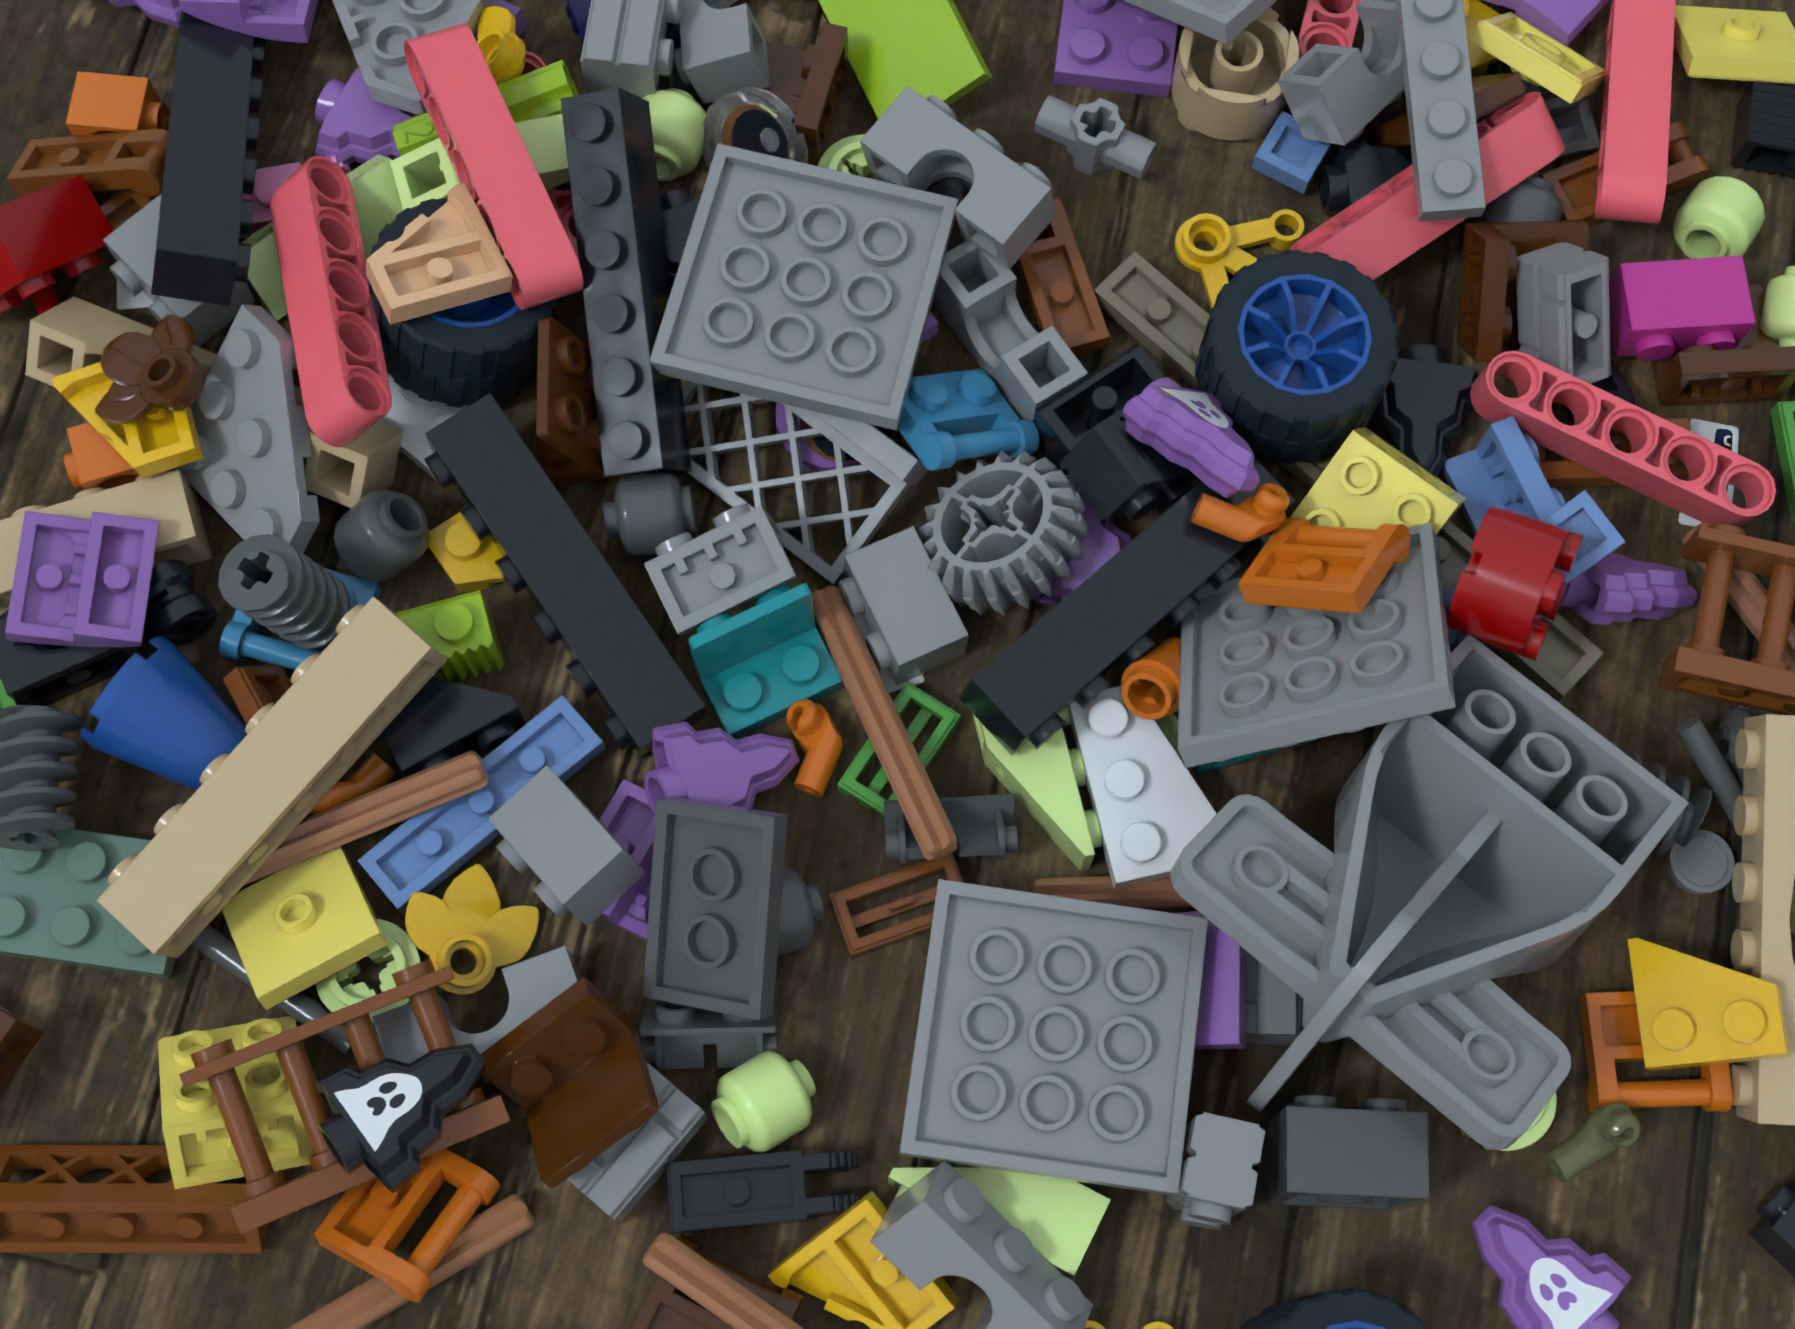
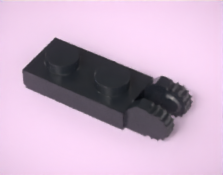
M802 1150L666 1163L671 1234L808 1222V1216L842 1214L861 1199V1195L840 1192L824 1197L806 1198L805 1173H847L852 1169L858 1168L857 1152L842 1151L803 1155Z

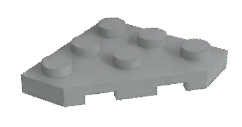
M495 0L332 1L372 101L421 115L427 113V110L409 72L404 54V41L462 23H466L474 35L477 31L482 10L485 7H491Z
M242 304L208 372L202 392L191 407L204 459L176 467V469L182 472L187 481L243 540L252 536L269 534L283 538L293 547L304 553L320 522L317 495H307L303 459L311 458L312 452L304 406L296 405L292 370L297 369L293 340L292 336L262 306Z

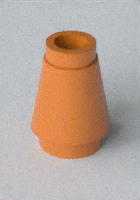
M1171 637L1163 640L1159 645L1125 669L1121 678L1122 699L1126 707L1134 715L1142 719L1156 720L1173 714L1179 708L1181 639Z

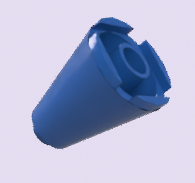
M157 636L149 641V643L158 648L153 655L146 660L138 653H135L108 683L89 714L99 720L95 731L93 732L82 727L80 738L81 741L95 750L197 791L202 785L199 780L205 768L218 756L224 753L230 754L246 737V724L174 643L164 636Z

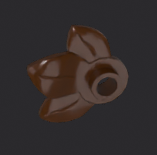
M166 315L153 329L151 336L139 332H127L110 341L103 349L100 364L104 374L114 382L96 406L95 413L105 421L128 424L140 420L153 408L176 412L192 405L202 392L204 377L200 371L198 361L191 355L195 334L190 324L181 317Z

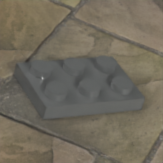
M674 796L657 799L643 997L759 1021L773 1016L788 822L787 814Z

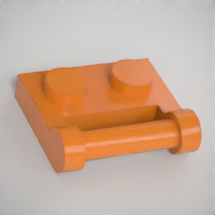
M1288 517L1275 529L1238 582V586L1246 604L1361 614L1393 563L1400 564L1406 560L1410 550V533L1404 524L1384 523L1377 529L1317 526L1311 525L1309 520L1305 518Z
M1635 991L1585 993L1578 997L1588 1071L1587 1101L1591 1114L1597 1106L1610 1102L1621 1103L1629 1108L1702 1106L1706 1112H1729L1733 1104L1729 1063L1700 1066L1701 1075L1699 1079L1617 1082L1615 1063L1644 1062Z
M446 1148L421 1158L422 1171L394 1193H391L377 1177L346 1190L314 1233L319 1245L386 1282L406 1299L416 1303L420 1302L432 1286L429 1276L480 1204L489 1205L500 1189L499 1182L490 1173ZM446 1181L457 1187V1191L409 1258L405 1261L393 1254L443 1182Z

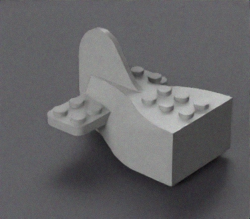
M1467 635L1450 654L1456 707L1434 712L1424 717H1411L1387 723L1344 784L1337 798L1334 819V853L1292 823L1268 802L1258 796L1244 794L1237 795L1231 799L1186 845L1171 869L1170 880L1172 885L1185 901L1303 998L1302 1025L1304 1029L1247 1100V1103L1259 1113L1273 1099L1319 1042L1326 1043L1351 1037L1477 1143L1493 1150H1502L1510 1147L1528 1130L1567 1077L1571 1069V1056L1566 1045L1555 1034L1527 1013L1490 979L1533 972L1559 959L1622 891L1689 804L1683 797L1473 636Z

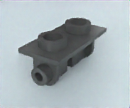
M1014 794L939 798L957 836V850L953 853V856L997 855L998 859H1005V853L1018 852L1017 827L1014 825ZM883 800L886 859H899L900 865L907 864V860L925 859L898 800Z
M659 1001L655 1004V1007H645L639 1029L640 1036H646L643 1037L642 1043L645 1060L647 1063H656L657 1070L704 1068V1044L717 1045V1068L738 1067L749 1059L768 1050L778 1053L777 1033H775L777 1004H774L773 1016L759 1021Z

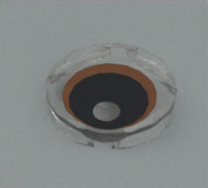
M753 86L721 95L708 108L703 121L704 148L702 152L708 171L718 143L807 164L808 148L804 134L797 135L796 128L791 122L796 117L789 106L771 91Z

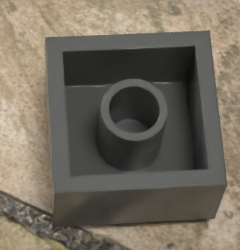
M1302 1095L1295 1097V1104L1284 1105L1280 1112L1265 1123V1205L1401 1211L1430 1199L1428 1113L1406 1112L1405 1100L1389 1098L1364 1100V1107L1341 1109L1337 1108L1336 1097Z

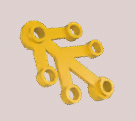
M1290 209L1276 211L1270 218L1228 226L1217 215L1204 213L1186 220L1179 227L1175 237L1174 249L1179 261L1185 267L1200 273L1209 305L1212 309L1218 293L1224 284L1229 283L1226 271L1234 275L1243 266H1249L1257 261L1256 257L1241 249L1269 243L1277 250L1288 251L1295 242L1301 239L1305 225L1303 218L1297 212ZM1281 224L1288 225L1295 233L1285 236L1278 233L1275 227ZM1199 241H1205L1210 243L1214 250L1203 251L1196 248L1194 244Z

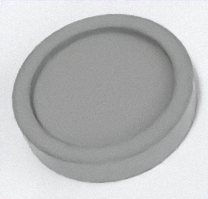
M1697 830L1685 847L1675 843L1667 851L1666 866L1671 879L1679 888L1690 894L1701 896L1713 894L1729 883L1733 875L1735 860L1730 846L1723 838L1707 830Z

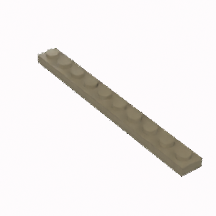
M1134 251L1094 289L1099 307L1188 385L1197 390L1198 381L1195 378V364L1210 315ZM1335 454L1321 457L1319 461L1309 463L1299 461L1292 462L1291 464H1280L1308 489H1311ZM1450 520L1436 535L1444 593L1458 583L1462 571H1466L1473 553L1470 550L1473 540ZM1558 613L1554 621L1543 617L1540 619V621L1550 625L1536 661L1490 645L1526 678L1557 702L1566 695L1604 654L1602 650Z

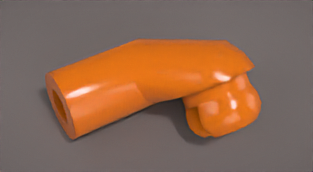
M1273 483L1260 485L1256 490V496L1249 497L1236 505L1202 493L1192 514L1191 523L1239 542H1249L1277 529L1286 518L1285 510L1290 503L1289 496L1282 487Z
M800 699L795 701L786 713V723L806 755L794 781V786L809 795L823 797L842 753L844 743L829 712L818 703H814L809 699Z
M373 752L347 781L337 782L309 814H317L383 787L397 773Z

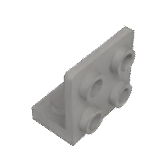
M747 503L735 506L713 519L716 528L694 539L689 532L672 537L655 548L658 557L644 563L678 635L683 636L697 629L703 622L716 615L729 613L759 598L769 590L798 579L777 536L781 532L775 520L762 506L750 510Z

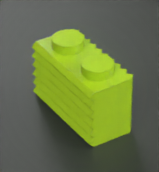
M481 590L396 613L447 658V661L438 669L433 677L454 681L457 678L464 681L467 675L476 678L480 671L488 675L492 667L501 671L505 664L493 617Z

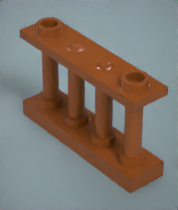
M1711 524L1707 527L1699 526L1683 545L1681 558L1706 563L1693 641L1685 645V647L1678 646L1661 665L1658 687L1778 715H1795V672L1790 671L1789 664L1784 662L1795 599V546L1746 536L1743 529L1729 524ZM1732 569L1770 577L1757 658H1753L1750 661L1724 656L1725 651L1719 648Z
M431 959L425 960L393 973L392 977L396 987L237 1051L232 1039H228L190 1055L195 1068L179 1074L183 1086L187 1087L208 1079L247 1181L246 1184L241 1186L245 1199L233 1203L230 1207L240 1235L376 1178L366 1165H363L351 1174H347L336 1161L322 1138L318 1124L329 1118L331 1114L315 1085L317 1078L302 1040L342 1024L359 1069H365L386 1059L369 1013L409 998L429 1052L433 1049L457 1046L434 988L455 978L450 965L435 971ZM274 1051L315 1153L314 1156L309 1158L313 1170L288 1181L285 1180L282 1170L274 1172L234 1068ZM481 1087L474 1088L466 1101L444 1115L442 1138L420 1156V1159L511 1121L501 1095L496 1093L485 1098Z

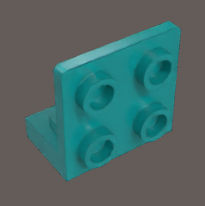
M807 583L792 589L789 585H782L769 590L756 600V606L735 616H732L731 613L716 615L703 622L697 628V634L688 639L697 678L723 730L736 740L786 716L787 710L795 701L809 699L816 702L844 688V683L836 665L815 627L813 594Z

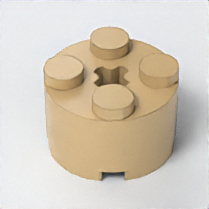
M1269 7L1228 44L1184 27L1172 75L1171 94L1178 111V119L1186 129L1199 131L1206 136L1228 141L1258 140L1268 133L1270 127L1275 123L1286 105V99L1277 80L1299 60V45L1292 29L1289 34L1286 28L1278 21L1279 14Z

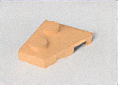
M465 183L455 185L449 190L447 202L430 217H426L421 213L404 228L400 238L386 242L366 259V276L390 325L511 292L513 275Z

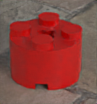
M1490 506L1470 548L1473 553L1466 571H1462L1447 615V628L1457 631L1458 634L1473 636L1478 641L1536 661L1550 625L1540 621V619L1543 617L1554 621L1567 588V584L1564 583L1566 574L1558 571L1560 569L1570 573L1584 535L1508 509L1503 510Z

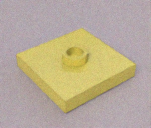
M1675 5L1674 46L1689 77L1795 84V29L1786 12Z
M1512 12L1479 21L1468 39L1473 44L1509 65L1513 73L1520 72L1523 80L1539 87L1543 86L1570 104L1595 93L1607 75L1605 69Z
M342 846L273 873L236 893L222 909L255 995L266 1010L388 945Z

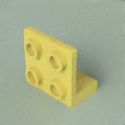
M1360 427L1352 430L1294 511L1291 518H1305L1309 520L1311 525L1365 529H1377L1384 523L1404 524L1407 528L1432 522L1435 534L1437 535L1442 527L1452 519L1467 498L1366 427Z
M293 1017L263 1018L250 1023L216 1029L193 1030L180 1035L164 1037L158 1041L162 1130L174 1189L245 1177L208 1079L187 1087L183 1086L179 1074L195 1068L190 1055L228 1039H232L236 1051L297 1027L296 1020ZM274 1051L234 1067L274 1171L311 1165L309 1158L314 1156V1151L276 1052Z

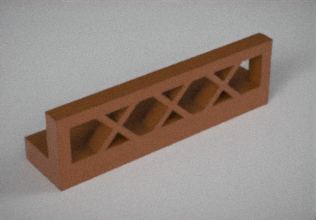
M1 1144L0 1253L262 1254L268 1237L267 1224L240 1235L230 1207L233 1203L245 1199L241 1186L244 1184L212 1182L174 1189L173 1179L166 1183H147L144 1180L160 1170H170L166 1145ZM14 1169H43L46 1172L27 1183H8ZM94 1169H111L114 1172L97 1183H78L75 1180Z

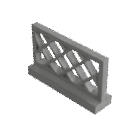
M686 380L684 382L682 391L685 416L700 413L704 447L689 449L692 471L688 473L732 507L747 503L750 510L759 506L766 510L764 490L795 485L800 519L776 523L781 532L777 536L785 548L834 585H838V581L844 577V556L868 545L911 485L916 487L928 471L918 457L875 425L787 404L782 405L785 406L788 432L757 438L753 404L770 400L740 394L739 397L710 401L707 385ZM697 394L699 403L689 405L692 399ZM742 406L746 440L715 445L711 411ZM797 416L813 428L799 430ZM825 436L833 442L836 469L805 474L800 440ZM790 442L794 476L763 481L758 447ZM747 449L752 483L735 486L726 485L720 480L717 454ZM845 452L862 465L847 467ZM706 456L707 469L692 458ZM873 472L890 485L875 507L853 511L848 476ZM838 478L842 513L810 518L806 483ZM753 492L755 506L739 494ZM866 518L857 532H855L854 520ZM844 522L847 545L833 565H831L815 553L812 526ZM801 528L803 543L786 530Z

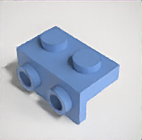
M1514 416L1490 424L1476 449L1447 459L1441 469L1449 486L1467 498L1460 508L1474 536H1476L1490 506L1503 510L1508 509L1543 521L1566 504L1561 493L1554 487L1550 488L1539 467L1540 456L1537 446L1530 435L1527 433L1522 434Z

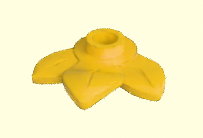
M491 6L485 7L480 14L477 26V43L498 85L520 76L525 65L526 47L524 41L515 34V16L506 8Z
M480 864L473 865L457 876L446 889L442 900L427 893L413 892L409 898L405 914V926L411 942L429 956L435 971L449 966L451 955L456 951H465L472 957L473 968L469 974L460 975L452 969L455 978L438 985L445 992L458 996L478 992L490 982L497 967L506 966L522 959L531 947L539 923V912L534 906L520 905L501 909L495 885L485 868Z

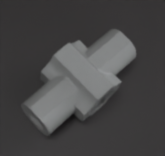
M1049 95L1039 111L1034 127V132L1067 146L1066 150L1074 161L1073 168L1090 176L1098 171L1112 170L1114 167L1142 179L1154 158L1158 144L1125 129L1126 124L1120 119L1118 106L1102 98L1097 99L1093 103L1079 104L1076 107Z

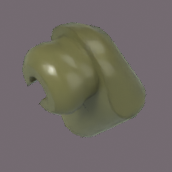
M1610 1102L1599 1105L1574 1135L1546 1152L1544 1159L1554 1176L1562 1183H1565L1618 1148H1626L1636 1142L1641 1131L1640 1122L1632 1114L1629 1107L1624 1104Z

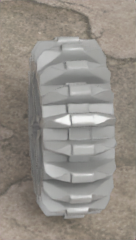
M1001 450L993 464H988L978 457L974 471L964 474L956 470L957 482L951 488L937 487L940 503L924 507L928 523L918 528L921 536L920 540L931 560L927 569L936 570L951 601L957 603L960 608L968 604L970 609L975 610L980 615L992 607L994 611H998L1005 616L1012 602L1016 601L1019 605L1029 610L1032 595L1041 592L1052 597L1050 583L1055 578L1070 579V568L1067 562L1083 559L1082 546L1079 542L1089 537L1087 523L1084 520L1087 516L1086 507L1080 495L1076 492L1077 489L1072 480L1068 479V475H1064L1062 470H1058L1055 464L1049 462L1046 457L1036 460L1035 457L1030 456L1026 451H1023L1013 460L1011 456H1008Z

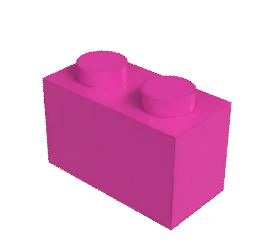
M1743 256L1620 263L1609 280L1610 336L1614 357L1637 356V359L1641 361H1656L1696 345H1713L1716 347V350L1735 349L1756 323Z

